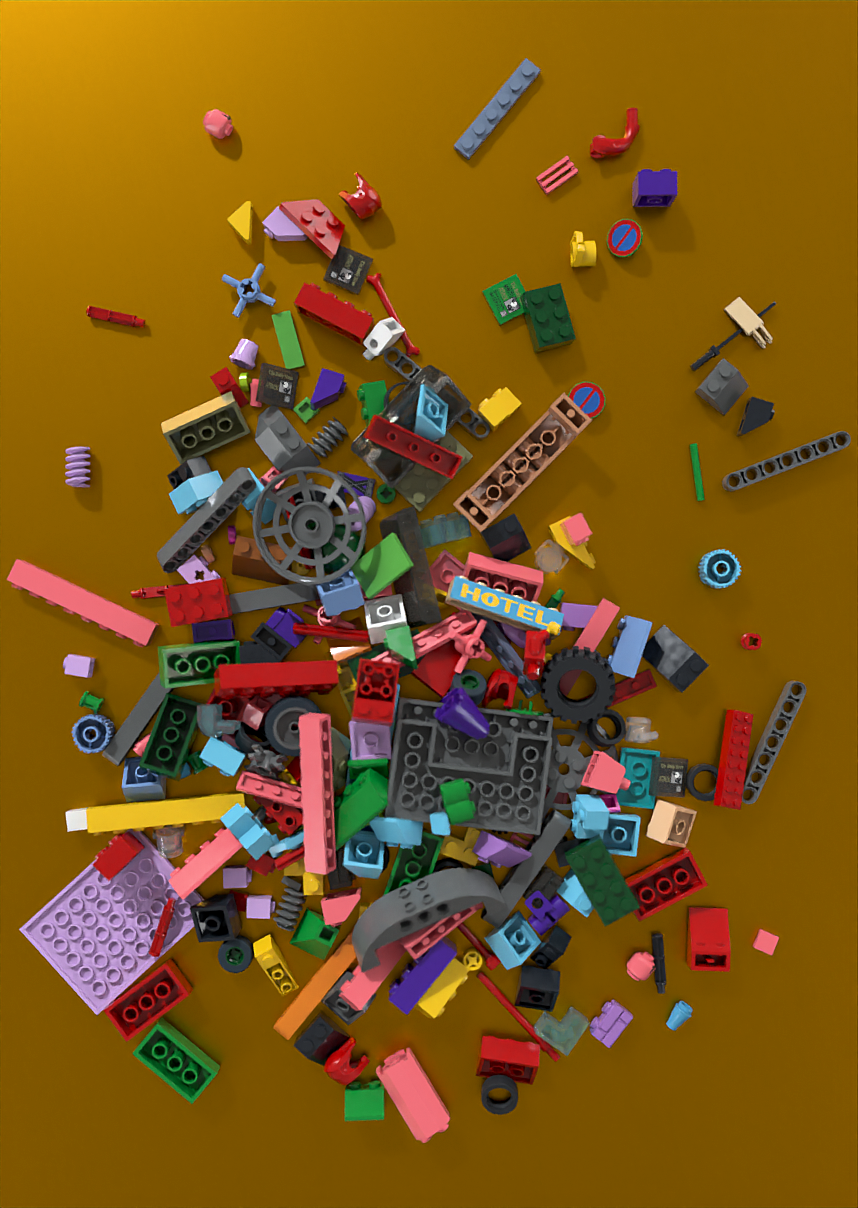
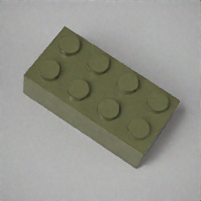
M231 391L161 423L163 434L180 464L250 433L247 421Z
M447 430L444 437L433 442L463 457L454 478L473 459V455ZM413 462L392 486L420 513L453 479H449Z

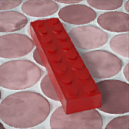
M373 415L364 435V438L449 479L454 478L463 458L377 415Z
M727 710L714 806L741 810L754 714L738 710Z

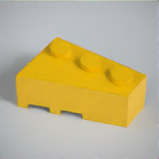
M453 958L414 1007L427 1018L440 1017L445 1010L444 1005L448 1000L451 1001L457 994L456 988L459 984L463 985L467 980L469 969L456 958Z

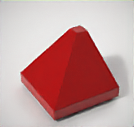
M230 889L229 894H234L238 911L246 912L249 893Z

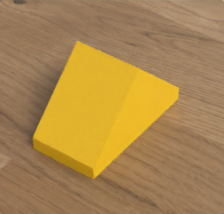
M246 201L227 221L248 245H251L253 206L251 201Z

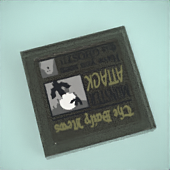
M339 245L323 280L359 295L373 259Z
M261 363L256 401L292 410L299 372L268 363Z
M652 756L649 795L685 798L688 759Z

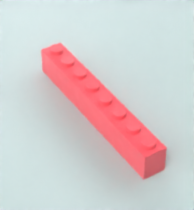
M16 559L7 578L8 581L12 582L11 586L20 590L25 588L29 590L30 595L36 598L42 596L47 599V603L57 607L59 604L64 607V611L74 615L76 612L82 615L81 619L91 623L93 620L99 623L98 627L106 631L112 629L116 631L115 635L123 639L129 637L133 639L132 643L140 647L144 645L149 646L159 628V624L24 560Z
M308 713L299 717L298 724L301 751L304 862L306 872L326 875L336 869L331 721L329 714Z

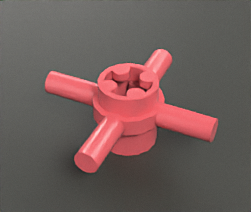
M306 604L303 606L302 611L317 617L321 626L356 629L357 627L342 620L340 614L327 616L323 606L319 610ZM315 636L313 642L319 645L323 637Z
M480 619L473 635H460L455 631L450 633V638L455 640L456 651L462 654L454 670L455 672L461 674L469 658L481 657L487 662L491 660L492 656L484 651V642L480 640L487 621Z

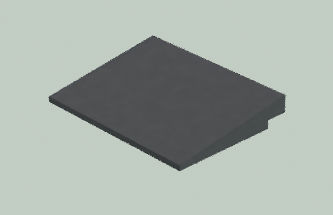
M398 697L388 782V806L385 808L386 818L430 822V814L446 813L439 785L462 778L464 783L468 782L471 793L468 794L469 801H473L476 812L473 813L474 819L455 824L456 826L540 835L553 739L551 737L553 717L477 707L490 724V731L485 738L475 739L435 718L437 707L441 709L444 703Z

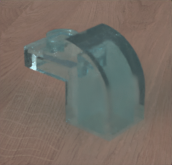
M201 704L197 706L198 725L207 736L217 738L222 736V733L234 734V731L241 729V721L222 720V704Z

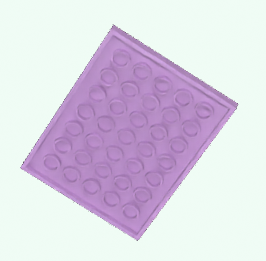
M133 829L126 831H130L145 848L118 875L108 881L92 865L94 863L92 862L19 929L96 1015L194 927L190 907L204 901L195 889L182 900L169 882L172 878L169 874L176 868L142 831L133 832ZM169 897L176 899L174 905L175 912L170 922L160 956L153 957L149 954V950L163 908L167 905Z

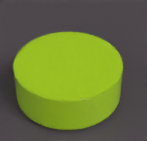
M249 372L241 373L239 376L240 388L243 392L250 391L251 377Z

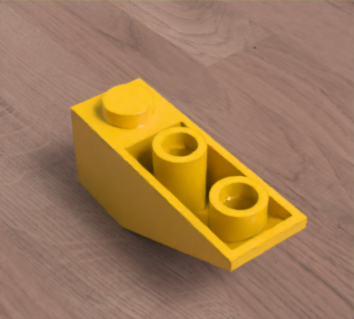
M571 516L548 526L557 546L588 569L592 570L595 568L594 564L596 561L592 553L588 554L585 548L588 546L587 542L578 546L575 543L570 545L560 527V524L571 518Z
M269 934L254 942L255 958L281 996L299 988L284 956L271 935Z

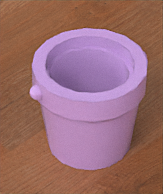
M241 339L234 353L229 356L230 361L239 367L252 370L256 366L255 358L259 346L250 340Z

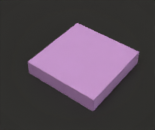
M350 721L352 760L391 759L390 726Z

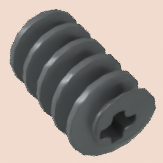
M333 417L335 422L327 421L329 428L326 426L322 427L324 433L317 432L319 439L312 437L314 444L307 443L319 457L327 458L326 450L333 452L331 445L338 447L339 445L336 440H344L341 434L349 435L346 428L335 417Z
M285 888L284 891L288 895H282L281 897L285 900V903L279 902L278 904L283 909L276 910V913L280 916L273 917V920L277 922L280 928L294 931L295 928L292 925L297 924L298 921L295 918L300 917L299 911L303 909L302 904L306 901L303 896L308 895H304V891L301 889L296 891L292 888Z

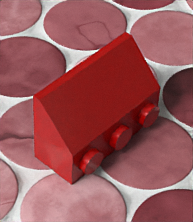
M483 1036L479 1049L476 1076L489 1078L494 1075H505L513 1079L514 1082L533 1085L539 1068L540 1045L533 1042H518L513 1039L505 1040L494 1036Z

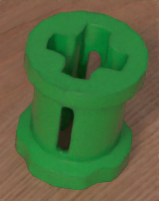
M85 691L80 699L79 706L89 708L95 714H98L103 706L104 699H99L90 695V692Z
M201 750L191 754L187 759L194 770V775L209 767L200 758Z

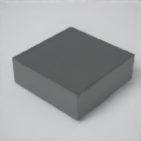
M284 876L281 881L296 891L299 890L303 883L302 880L295 876Z

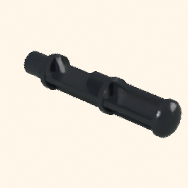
M653 933V958L656 967L654 970L655 984L657 985L658 993L663 994L666 993L665 985L667 984L663 934Z

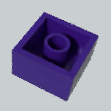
M643 169L638 172L632 184L633 207H671L677 196V171H671V169H662L660 171Z

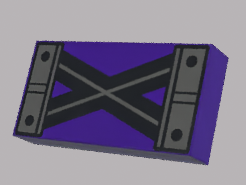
M338 471L337 475L345 480L358 496L372 498L375 479ZM341 485V487H343L344 493L350 494L349 491L343 485Z

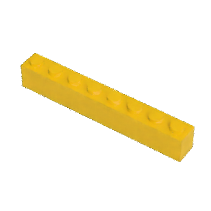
M244 792L88 807L86 809L88 833H93V836L104 835L105 831H113V834L124 833L125 829H133V832L145 830V827L163 829L164 825L171 824L172 827H182L184 823L192 822V825L204 824L203 821L211 820V823H221L220 818L237 803L242 808L245 807Z

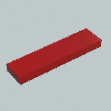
M650 669L635 674L634 678L628 677L615 683V695H613L611 706L657 687ZM592 694L582 697L579 700L586 699L590 697Z

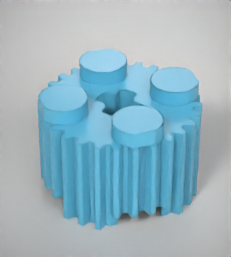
M725 549L707 553L701 559L702 562L699 563L700 567L698 568L700 570L698 573H700V580L714 589L731 586L738 579L737 577L741 575L739 573L741 572L739 569L741 566L737 562L738 558H734L735 555H732V552H729V550L725 551ZM718 564L720 568H723V571L719 573L716 570Z

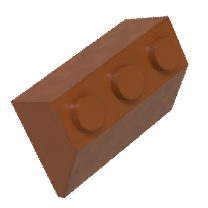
M242 536L236 537L232 560L233 575L288 585L289 579L278 574L262 557L255 539ZM265 542L269 552L281 564L287 554L281 549L279 544ZM292 563L287 568V570H292Z

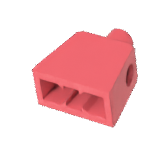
M594 751L580 785L616 794L619 788L626 791L630 786V780L623 777L626 771L625 767L604 752Z

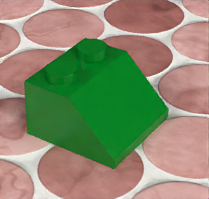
M376 1080L361 1084L359 1081H353L346 1085L345 1121L384 1120L385 1087L383 1083Z

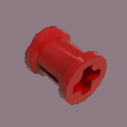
M746 633L742 636L741 645L744 649L757 650L761 647L762 639L758 634ZM749 638H754L753 645L748 644L750 642Z

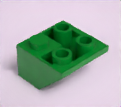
M307 908L290 944L324 960L335 941L341 925L334 927L331 924L325 925L324 916Z

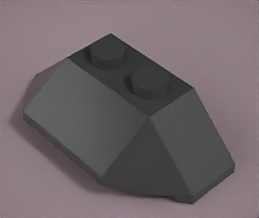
M275 403L259 414L255 441L278 471L285 472L297 467H317L321 464Z

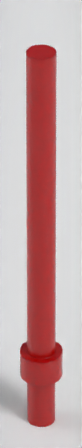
M480 971L476 977L540 1045V1049L546 1052L555 1062L558 1061L560 1055L551 1047L548 1039L543 1038L491 980Z

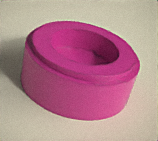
M228 525L229 545L236 542L235 525Z

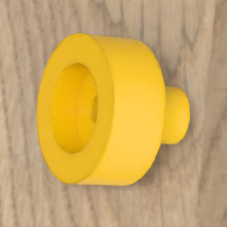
M293 560L292 570L294 573L302 576L310 572V570L305 569L304 564Z

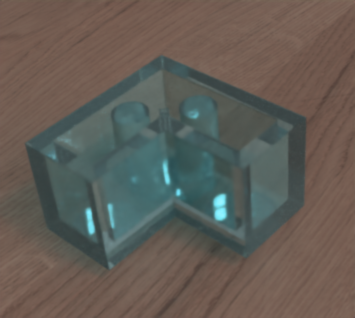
M458 512L447 514V517H445V514L433 517L434 521L432 519L420 521L421 525L414 527L419 550L472 536L468 519L464 515H458Z
M571 1006L560 1022L544 1011L534 1025V1031L536 1035L568 1056L588 1027L589 1021L586 1016Z

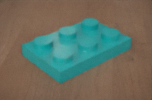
M621 747L619 762L626 768L623 777L630 780V786L626 791L618 789L616 797L619 805L654 809L660 751Z

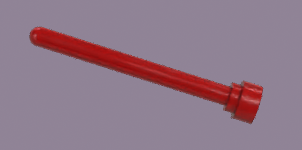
M463 922L457 926L460 932L485 958V965L490 971L495 969L501 962L497 955L490 953Z

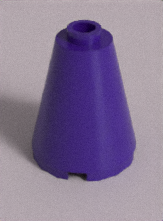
M457 687L454 688L442 699L441 702L444 704L441 709L437 707L435 711L436 719L475 739H483L488 735L490 724L462 687H460V690Z

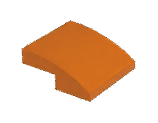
M360 617L348 621L357 626L356 630H364ZM326 638L333 658L337 660V665L372 650L369 641L359 642Z

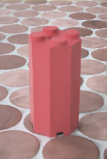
M407 1048L405 1052L402 1049L385 1059L384 1063L386 1065L383 1068L379 1065L376 1073L416 1140H421L422 1143H425L436 1132L441 1133L449 1127L450 1113L412 1050Z

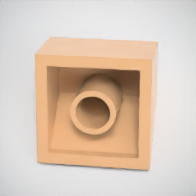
M658 799L653 809L654 812L648 825L646 836L664 844L685 848L697 811Z

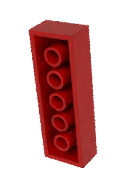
M337 660L219 665L214 674L216 697H221L222 700L233 699V696H241L242 699L252 698V695L268 698L272 697V694L286 697L291 696L293 693H299V696H307L313 692H318V695H327L339 683Z

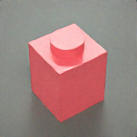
M258 695L255 696L247 704L241 721L255 730L260 729L265 724L267 713L273 704Z

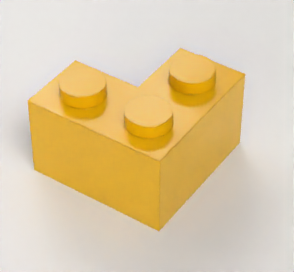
M507 387L503 390L499 388L490 400L486 398L480 403L478 416L486 421L490 430L494 432L521 407L522 403Z
M467 827L464 837L452 833L444 835L439 853L476 866L479 855L472 852L481 831L488 832L489 829Z
M304 858L284 869V876H303L304 895L324 894L325 875L306 872Z

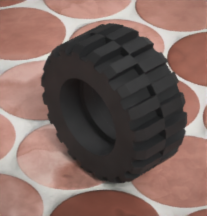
M573 646L572 650L564 648L560 654L556 652L552 655V659L548 660L545 664V669L541 676V697L544 699L546 708L551 709V714L555 717L559 715L560 720L564 722L570 719L571 724H577V721L582 720L583 724L589 723L590 718L595 721L599 718L600 713L605 714L608 711V705L611 706L613 702L615 677L612 667L609 666L608 660L605 657L602 658L596 650L591 652L590 648L584 647V649H579V646ZM580 669L592 674L596 680L595 692L583 700H573L566 697L560 690L559 682L561 677L568 671Z

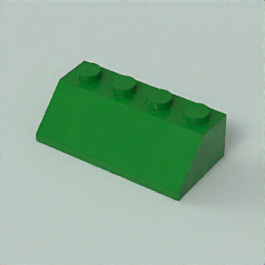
M371 768L361 773L355 782L349 784L344 792L334 798L336 851L388 806V779Z

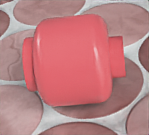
M214 109L213 111H208L204 117L203 125H205L207 133L218 139L231 134L233 125H231V117Z
M639 951L634 953L627 962V973L636 981L647 980L656 968L653 956L646 951L644 953Z

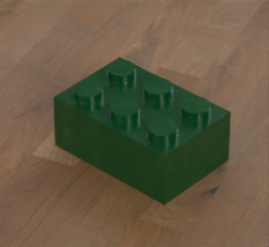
M561 283L526 291L522 294L520 299L535 353L570 345L576 339Z

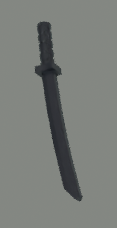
M774 301L766 309L758 314V317L760 318L763 314L770 310L774 305H776V302ZM740 328L719 346L715 347L713 345L705 355L690 365L691 370L695 372L709 359L715 358L720 354L718 350L740 334L743 329Z

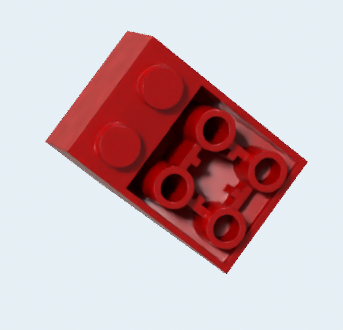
M360 659L352 722L392 726L400 664Z
M689 907L687 966L690 970L730 972L731 949L728 909Z

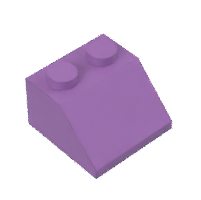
M483 830L472 851L479 855V860L487 864L491 861L490 864L499 868L502 865L510 868L530 858L532 853L514 843Z

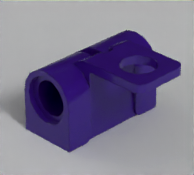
M280 606L265 623L296 649L307 636L293 633L294 623H304V620L289 608L286 611Z
M232 619L192 623L194 643L235 638V628Z
M537 890L525 901V905L533 913L528 918V921L541 936L570 910L569 906L557 893L548 901ZM535 898H540L543 901V906L539 909L532 906V901Z

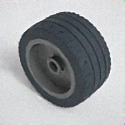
M292 695L286 696L272 705L266 716L265 733L269 743L275 750L287 756H301L299 746L300 729L299 726L297 728L291 726L293 724L298 725L299 717L305 714H322L313 701L306 697Z

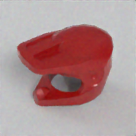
M356 172L354 174L359 182L357 192L350 195L347 191L343 190L339 193V196L362 220L374 215L381 209L382 202L378 192Z
M500 668L495 669L488 678L482 706L486 708L493 699H503L505 701L504 707L512 709L519 677L509 671Z
M351 1037L339 1050L332 1053L324 1065V1072L342 1086L351 1083L357 1078L370 1062L364 1055L360 1060L349 1063L352 1057L351 1051L356 1045L354 1037Z

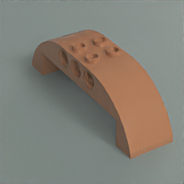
M563 393L550 406L549 410L453 505L482 532L559 456L592 420Z

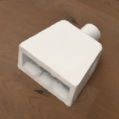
M393 317L379 321L363 342L367 347L362 353L363 356L368 360H372L374 356L384 354L385 350L390 348L406 330Z

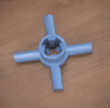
M259 263L251 279H244L241 282L226 274L223 275L222 281L237 288V293L240 297L232 313L234 316L239 318L246 303H254L257 300L274 307L276 300L261 293L260 286L257 283L265 269L264 265ZM249 286L254 289L253 293L243 294Z

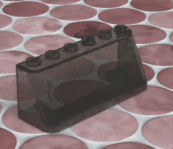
M428 365L418 372L378 416L414 433L420 387L423 384L448 404L446 431L454 425L461 415L466 413L472 404L447 374L432 365ZM366 428L352 443L351 451L388 487L393 489L414 468L416 462L364 438ZM441 438L434 440L432 442L437 443Z
M415 506L405 508L383 518L380 522V530L383 540L391 533L397 535L414 565L396 579L393 585L396 595H402L407 625L409 628H416L441 622L442 619Z

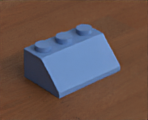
M628 615L624 616V619H620L617 628L620 631L618 637H614L611 646L614 648L612 655L609 654L607 657L608 664L612 667L613 672L630 678L635 677L652 622Z

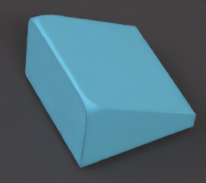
M444 812L430 814L432 832L434 834L450 835L447 814Z

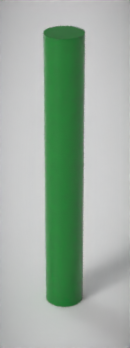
M697 443L690 444L696 495L697 501H703L705 496Z

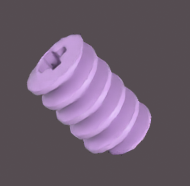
M79 446L66 449V454L71 455L65 458L69 462V464L65 465V468L70 470L65 473V476L70 478L65 480L67 485L90 487V485L85 484V481L90 480L89 477L85 476L86 473H90V470L85 469V466L90 465V462L85 461L86 458L90 457L89 454L85 453V451L90 450L89 447Z
M361 496L359 499L362 503L367 523L373 517L376 505L371 498ZM354 501L347 508L349 514L359 513L358 506ZM361 521L351 522L352 531L362 529Z

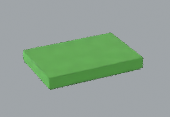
M391 533L356 561L351 569L367 598L372 599L414 565L397 535Z

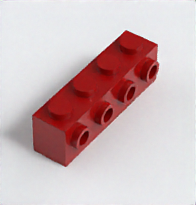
M256 771L250 772V773H253V774L260 775V774H258ZM258 796L252 797L258 805H263L267 809L265 811L267 816L279 823L278 828L285 835L287 833L288 835H293L303 826V811L301 809Z

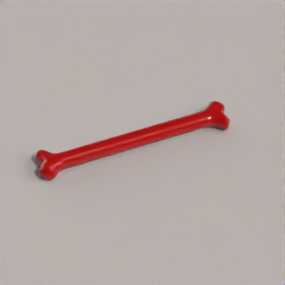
M376 273L374 276L368 275L366 281L374 286L389 317H393L403 327L380 283L381 273ZM405 331L400 336L406 347L405 355L408 358L411 355H419L420 349L412 344Z

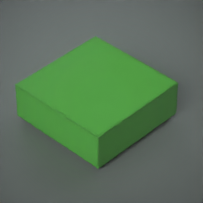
M308 397L293 409L305 424L320 412L319 409L311 410V400Z

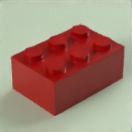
M226 578L164 589L171 627L233 616Z

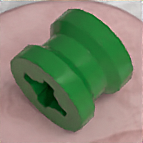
M383 484L377 489V498L382 504H391L395 500L396 492L393 486Z

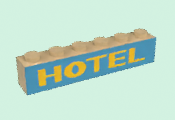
M455 576L453 578L445 600L446 604L524 631L540 632L543 629H547L552 621L562 626L564 614L555 608H546L538 602L523 600L521 596L506 594L501 589H492L484 583L469 581L464 576ZM550 633L547 639L554 640L557 636Z

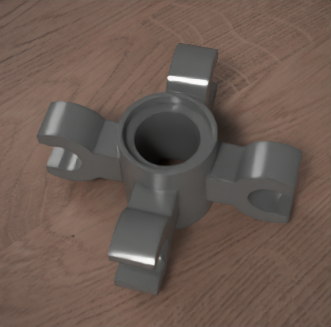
M252 745L255 753L248 754L247 759L251 764L244 765V768L248 772L256 771L260 775L269 776L270 779L280 781L277 773L284 772L285 767L282 762L288 761V758L284 754L276 755L272 751L263 750L261 745Z

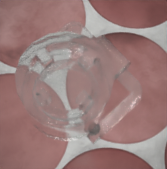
M550 539L546 540L534 553L536 555L535 566L543 574L553 572L557 574L569 561V556L565 553V550ZM547 543H549L552 546V548L547 547L542 549ZM561 556H563L566 559L563 563Z
M640 717L626 718V742L650 743V741L656 740L659 737L657 731L650 732L651 719Z
M166 825L163 829H153L152 837L157 841L160 857L173 858L183 852L182 836H185V825L182 827Z

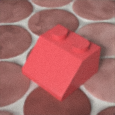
M362 887L324 894L321 904L325 925L339 926L347 919L361 897Z

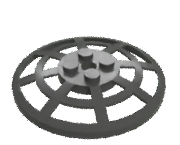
M310 466L287 470L273 478L265 486L257 499L253 512V532L257 547L268 565L278 574L291 581L310 585L322 584L340 577L357 561L366 540V516L358 495L345 480L331 471ZM305 472L320 473L333 478L335 481L330 489L318 484H308ZM297 474L299 486L290 489L282 497L272 492L274 487L282 480ZM341 485L354 498L359 513L349 514L345 503L337 495ZM310 490H318L327 495L322 503L312 501ZM302 491L304 503L295 507L288 502L290 497ZM268 498L277 504L273 515V527L262 529V511L264 503ZM333 500L341 507L343 516L334 517L329 509ZM284 508L291 513L289 524L280 526V515ZM310 519L316 522L315 530H311L308 527ZM361 521V538L358 548L354 553L347 546L351 535V522ZM345 523V535L343 541H341L334 535L337 524ZM290 532L292 538L296 541L292 549L285 543L282 537L283 533ZM275 535L279 546L287 554L281 564L269 552L263 537ZM331 542L338 548L331 555L323 558L321 546ZM303 547L314 548L315 559L299 556L298 553ZM341 553H344L350 559L340 570L325 576L324 564L334 560ZM293 560L305 565H316L317 577L301 576L292 573L287 568Z
M551 713L544 714L545 716H551L553 718H556ZM582 720L578 731L572 729L554 730L552 725L553 749H551L546 784L551 789L546 799H544L541 823L545 821L549 808L558 810L572 809L573 801L576 800V789L581 786L580 784L587 770V765H589L592 755L584 758L578 751L582 740L590 746L593 752L599 751L595 743L585 735L588 723L583 724ZM597 723V731L602 734L604 739H611L607 732ZM567 734L575 736L571 747L560 746L557 735ZM615 745L610 746V749L602 751L610 757L613 756V759L620 764ZM561 764H567L569 767V771L565 775L559 772ZM592 789L588 795H596V793H597L598 791H600V792H602V793H604V794H614V793H609V792H605V791H601V790H597V789ZM558 792L568 793L571 804L553 803Z

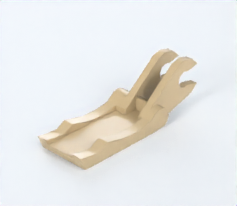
M740 297L723 309L743 329L747 336L753 335L761 348L764 349L766 347V342L763 338L768 343H772L771 340L773 338L764 328V322ZM757 329L760 331V333H761V335L763 336V338H762V337L759 335V333L756 331Z

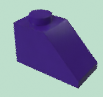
M322 368L310 402L311 410H317L339 399L340 393L344 394L347 385L344 382V374Z

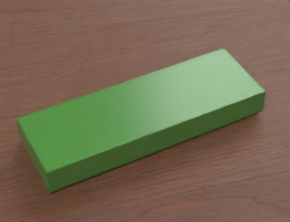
M290 310L272 315L286 370L290 371L305 367Z

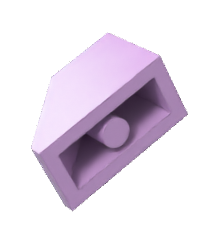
M279 206L262 222L265 228L263 231L271 239L273 237L277 241H305L307 239V235L279 209Z

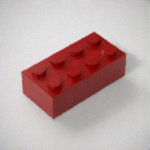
M304 282L294 301L297 312L365 347L363 342L375 327L372 314L366 310L359 311L355 309V305L348 301L343 303L331 292H327V294L322 292L321 288L314 283L309 285Z
M686 847L625 879L640 908L633 911L639 922L708 886L694 857Z
M170 958L112 1001L103 1011L127 1042L189 996L193 988Z

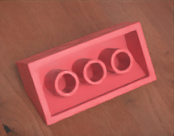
M469 552L462 575L468 578L469 581L484 583L489 588L501 589L506 594L521 596L523 600L529 602H537L543 585V571Z
M222 827L214 834L216 839L211 843L206 841L200 847L201 852L197 856L192 854L184 861L186 865L182 869L177 867L169 874L172 877L169 882L182 900L243 846L228 828L225 830Z

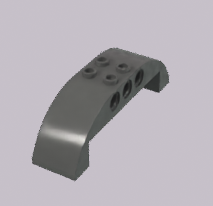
M471 868L447 869L423 877L375 901L360 916L352 934V944L362 973L381 965L375 949L483 902L489 916L507 909L494 878L480 870Z

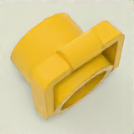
M579 231L574 232L570 242L572 267L596 265V243L594 240L584 241L583 233Z

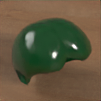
M316 522L313 524L312 530L316 529ZM344 523L337 524L334 533L341 541H343L346 526ZM351 530L347 546L355 553L361 534L359 531ZM331 542L321 546L323 558L331 555L338 548ZM365 543L357 561L365 555ZM313 548V549H312V555H313V558L315 559L314 548ZM341 553L334 560L324 564V573L330 575L340 570L350 559L344 553Z

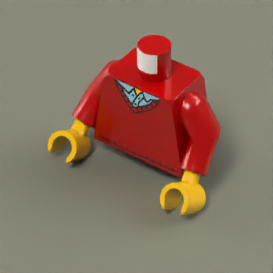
M550 622L547 629H543L540 632L528 630L526 632L523 674L527 675L530 680H536L542 676L545 664L548 660L552 659V654L545 653V644L550 633L555 636L559 634L561 625L556 622Z

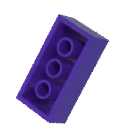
M444 936L411 964L408 962L402 969L400 978H395L389 985V1001L407 1015L456 956V944Z

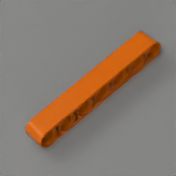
M354 927L274 1024L273 1029L285 1039L289 1040L356 958L352 944Z

